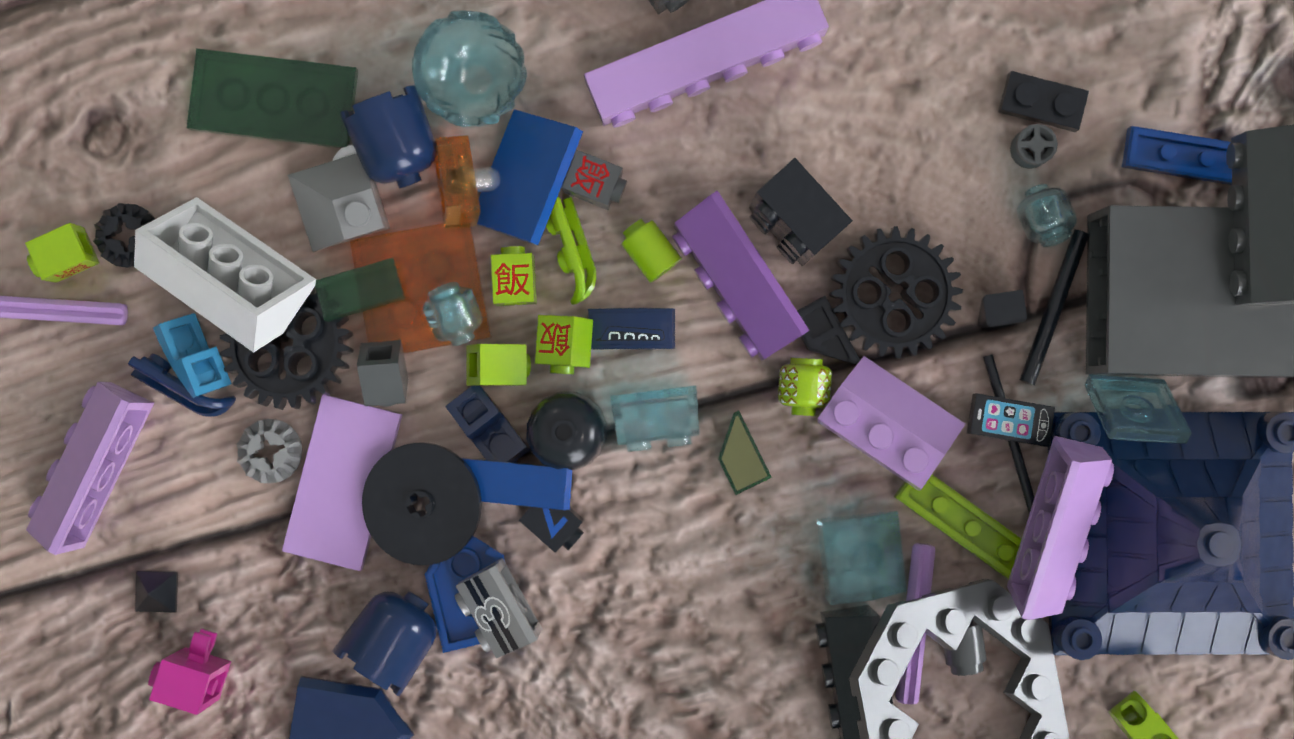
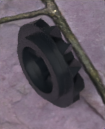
M118 203L117 206L104 210L99 222L94 224L96 233L93 242L98 247L101 253L100 256L115 266L134 267L135 236L129 238L128 247H126L123 241L112 239V237L122 232L123 223H125L128 229L136 230L155 220L153 215L145 208L136 204Z

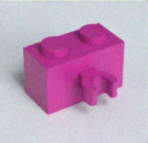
M200 629V632H194L190 648L184 647L163 658L161 662H156L148 681V685L153 687L149 700L196 715L220 699L231 664L229 660L210 655L217 638V633Z

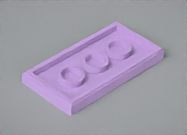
M322 394L282 548L283 552L357 571L363 570L371 539L362 510L364 485L373 466L385 454L394 449L403 414Z

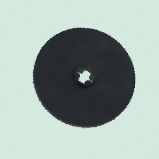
M411 443L389 451L373 466L364 485L362 510L370 535L382 550L404 563L432 565L455 556L470 542L478 528L481 517V493L472 470L456 453L437 444ZM417 496L419 498L426 496L429 499L430 503L425 506L426 512L424 510L416 511L414 504L418 502Z

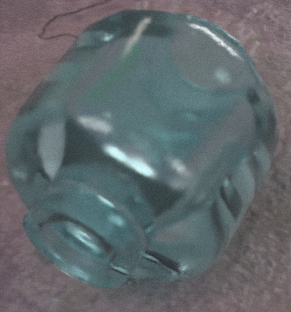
M1040 184L1025 192L1026 198L1018 205L1017 214L1027 239L1033 243H1040L1042 247L1055 246L1069 239L1072 236L1073 228L1077 224V217L1066 191L1058 187L1049 188L1047 184Z
M451 282L428 292L429 299L423 304L422 309L434 338L438 341H451L452 346H458L474 339L473 331L480 327L483 316L473 291L468 287L459 286L458 282Z

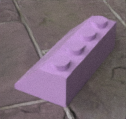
M97 382L96 386H92L87 391L82 401L84 411L78 423L75 422L69 428L64 438V444L67 446L61 459H57L51 465L46 476V481L49 483L43 496L36 498L28 513V517L31 520L26 531L48 552L57 555L85 547L154 402L112 382Z
M1058 436L1053 438L1007 584V588L1023 619L1033 620L1061 614L1066 600L1070 601L1074 596L1076 590V577L1074 576L1078 563H1083L1087 557L1089 549L1087 536L1091 525H1096L1101 513V502L1099 499L1103 487L1109 486L1114 473L1112 459L1103 447Z

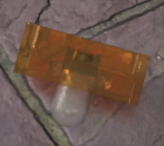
M468 135L436 138L434 165L444 229L477 226L481 211L478 193L497 189L501 182L500 174L491 167H473Z

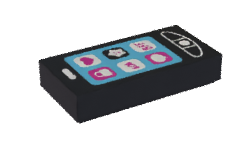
M975 393L972 395L966 434L1049 447L1055 407Z

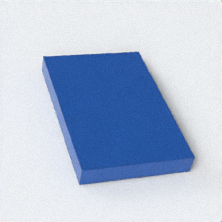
M514 109L470 221L479 226L539 245L583 131L575 126Z

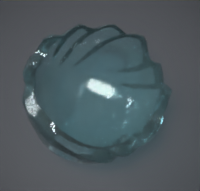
M456 10L451 11L448 17L436 19L418 39L412 58V75L415 88L420 97L426 102L428 109L447 122L459 127H485L498 123L501 115L514 108L515 98L523 90L527 79L524 53L519 43L515 41V33L501 24L494 16L482 12Z

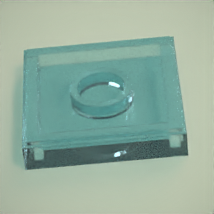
M1088 375L1085 388L1109 439L1187 444L1192 432L1164 379Z

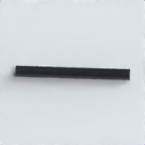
M1076 229L1073 231L1020 377V381L1034 386L1036 384L1090 235L1084 231Z

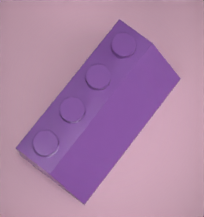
M718 190L674 223L677 233L672 236L673 240L684 256L691 253L698 263L699 267L694 269L697 277L707 290L711 287L715 289L721 298V301L716 303L717 307L729 324L733 321L737 322L744 333L738 338L751 358L758 354L760 359L764 360L810 331Z

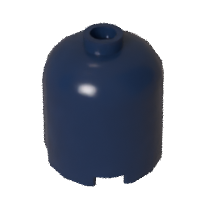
M416 85L404 87L405 96L401 94L392 97L391 92L388 91L352 105L354 112L348 110L340 112L342 121L367 175L375 182L382 184L397 182L399 189L422 181L420 173L432 165L437 153L436 143Z
M409 590L404 597L395 592H382L375 595L335 646L333 653L340 659H343L348 654L347 657L356 663L353 667L355 671L385 690H388L390 687L393 693L400 697L436 638L437 627L434 619L424 611L429 604Z

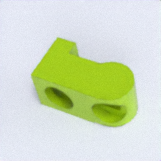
M1136 691L1131 692L1108 711L1129 739H1179L1157 712L1155 713Z

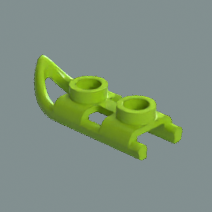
M557 197L546 227L552 235L560 234L564 247L558 251L557 259L564 273H574L575 291L570 303L575 305L591 295L596 284V268L572 197L563 200L565 208H563L560 197ZM571 231L574 232V235H575V238H576V241H577V244H578L577 246H576V244H575V241H574V238H573V235H572V232H571ZM584 269H586V272H587L586 283H585V272H584Z

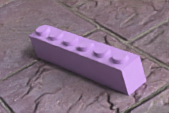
M764 0L584 74L585 82L603 126L612 123L614 128L620 127L635 120L634 114L649 108L651 112H656L672 105L673 101L671 98L687 93L688 97L699 95L711 88L709 83L724 77L725 82L736 80L748 73L747 67L760 62L763 67L775 64L785 58L784 52L796 47L799 48L800 52L812 49L822 43L821 37L825 36L829 26L818 0Z

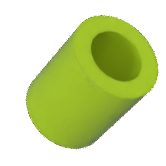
M639 219L623 232L626 240L622 242V247L650 283L664 275L682 260L681 256L653 220L645 224L642 219Z

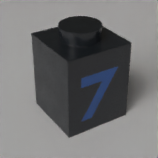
M530 507L519 519L525 527L555 553L561 546L569 550L584 533L579 528L584 519L571 507L570 510Z

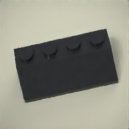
M869 605L820 612L822 623L815 624L819 648L826 647L828 663L822 664L825 688H832L834 704H828L830 724L832 729H839L840 739H860L857 720L861 719L857 697L852 696L849 677L880 620V615ZM891 697V699H890V701H889L891 704H893V699H892V697Z

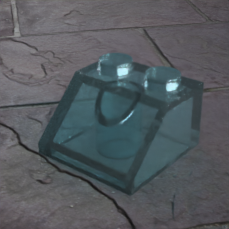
M898 511L817 519L825 597L831 605L873 601L907 591Z

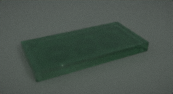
M196 48L186 128L191 131L317 146L347 147L350 144V137L340 112L345 110L354 111L352 105L355 103L359 70L356 67Z

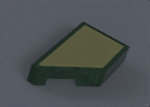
M740 411L734 412L717 459L734 494L737 495L772 477Z

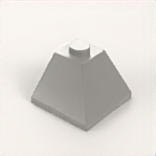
M357 154L288 175L313 252L390 229L376 182L367 175Z

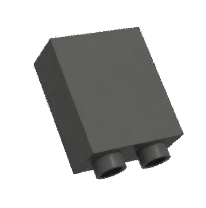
M1110 205L1087 215V233L1090 235L1087 241L1086 375L1294 377V303L1286 305H1235V296L1231 294L1229 284L1230 275L1234 270V253L1230 252L1228 244L1229 233L1233 228V211H1230L1229 207Z

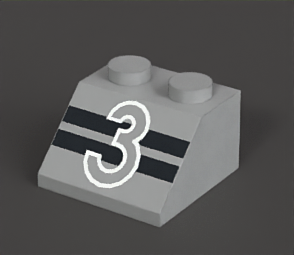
M503 558L465 578L456 585L459 593L454 595L456 602L466 617L472 614L479 629L475 630V635L485 652L492 650L495 657L499 658L538 639L542 627Z

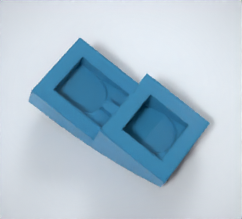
M195 313L160 323L153 327L167 360L192 398L232 384L228 373L224 370L225 366L217 346L209 349Z

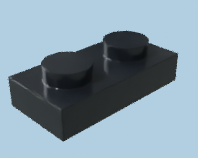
M1011 71L1007 75L998 112L1077 132L1080 129L1089 91Z

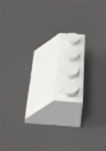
M197 197L135 230L134 267L253 353L284 333L316 284L314 277Z

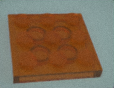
M469 218L350 240L368 343L401 340L403 352L407 354L492 338ZM455 289L470 291L478 312L470 297L466 294L460 295L462 302H458L450 307L442 309L437 303L432 307L435 331L426 310L429 303L438 295ZM458 295L447 296L441 300V303L444 305L445 299L448 297H455L458 300ZM458 305H462L463 309L458 310ZM449 309L450 315H452V319L443 322L441 318L443 319L450 316L445 314V310Z

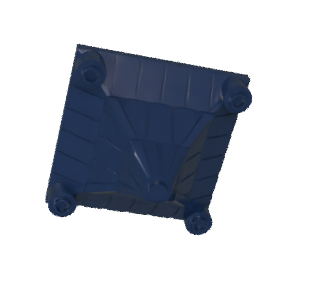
M1054 412L1048 454L1054 436L1103 447L1112 459L1114 473L1109 486L1103 487L1099 499L1101 502L1099 520L1096 525H1091L1087 536L1089 542L1087 557L1083 563H1078L1074 576L1076 577L1074 596L1070 601L1066 600L1061 614L1049 616L1053 655H1068L1077 660L1091 659L1095 655L1247 654L1273 655L1285 660L1294 659L1292 503L1294 412Z

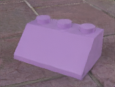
M863 356L818 417V423L918 491L926 484L965 426V423L865 356Z

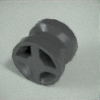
M1029 125L1013 138L1010 146L1011 156L1015 163L1022 168H1037L1053 158L1057 151V138L1052 129L1045 125ZM1025 148H1029L1030 151L1033 152V156H1032V153H1030V152H1029L1027 149H1025Z

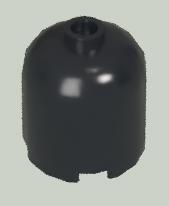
M560 391L545 397L532 410L526 424V440L532 454L543 465L555 469L568 468L569 470H578L590 465L601 454L607 440V421L602 409L590 397L578 392Z

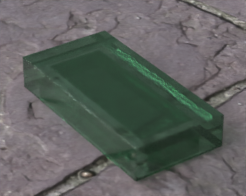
M393 258L318 279L315 284L326 322L406 299Z

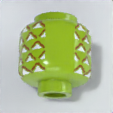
M790 358V364L783 365L779 371V402L784 406L792 407L791 415L816 416V408L826 407L831 400L832 371L827 366H823V359Z

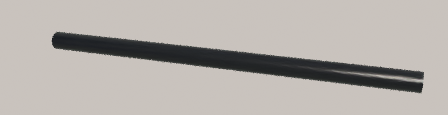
M993 354L984 356L983 359L994 396L1006 398ZM1008 441L1026 506L1030 514L1035 496L1018 442Z

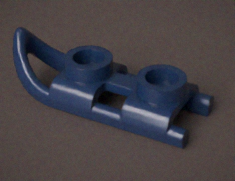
M152 353L148 358L144 356L141 359L133 356L128 362V365L134 368V371L131 373L132 377L196 414L206 417L219 416L228 411L236 401L235 396L215 399L201 395L192 398L179 378L168 373L172 368L171 365L156 354Z

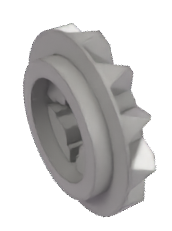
M276 419L258 420L244 429L243 435L236 444L238 448L237 462L242 466L246 476L260 483H277L287 479L296 471L302 458V444L298 434L290 425ZM268 440L270 445H284L285 447L273 455L274 461L272 463H269L267 457H254V454L264 448L263 441Z

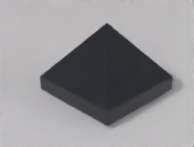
M136 571L135 612L176 613L178 572Z

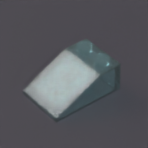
M696 385L610 396L618 445L626 444L627 452L651 449V441L667 439L668 447L692 444L691 436L699 435Z

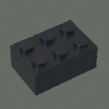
M796 158L791 160L756 192L749 206L753 213L749 217L756 227L764 234L770 231L780 242L776 246L779 252L791 264L798 261L801 266H804L853 221Z

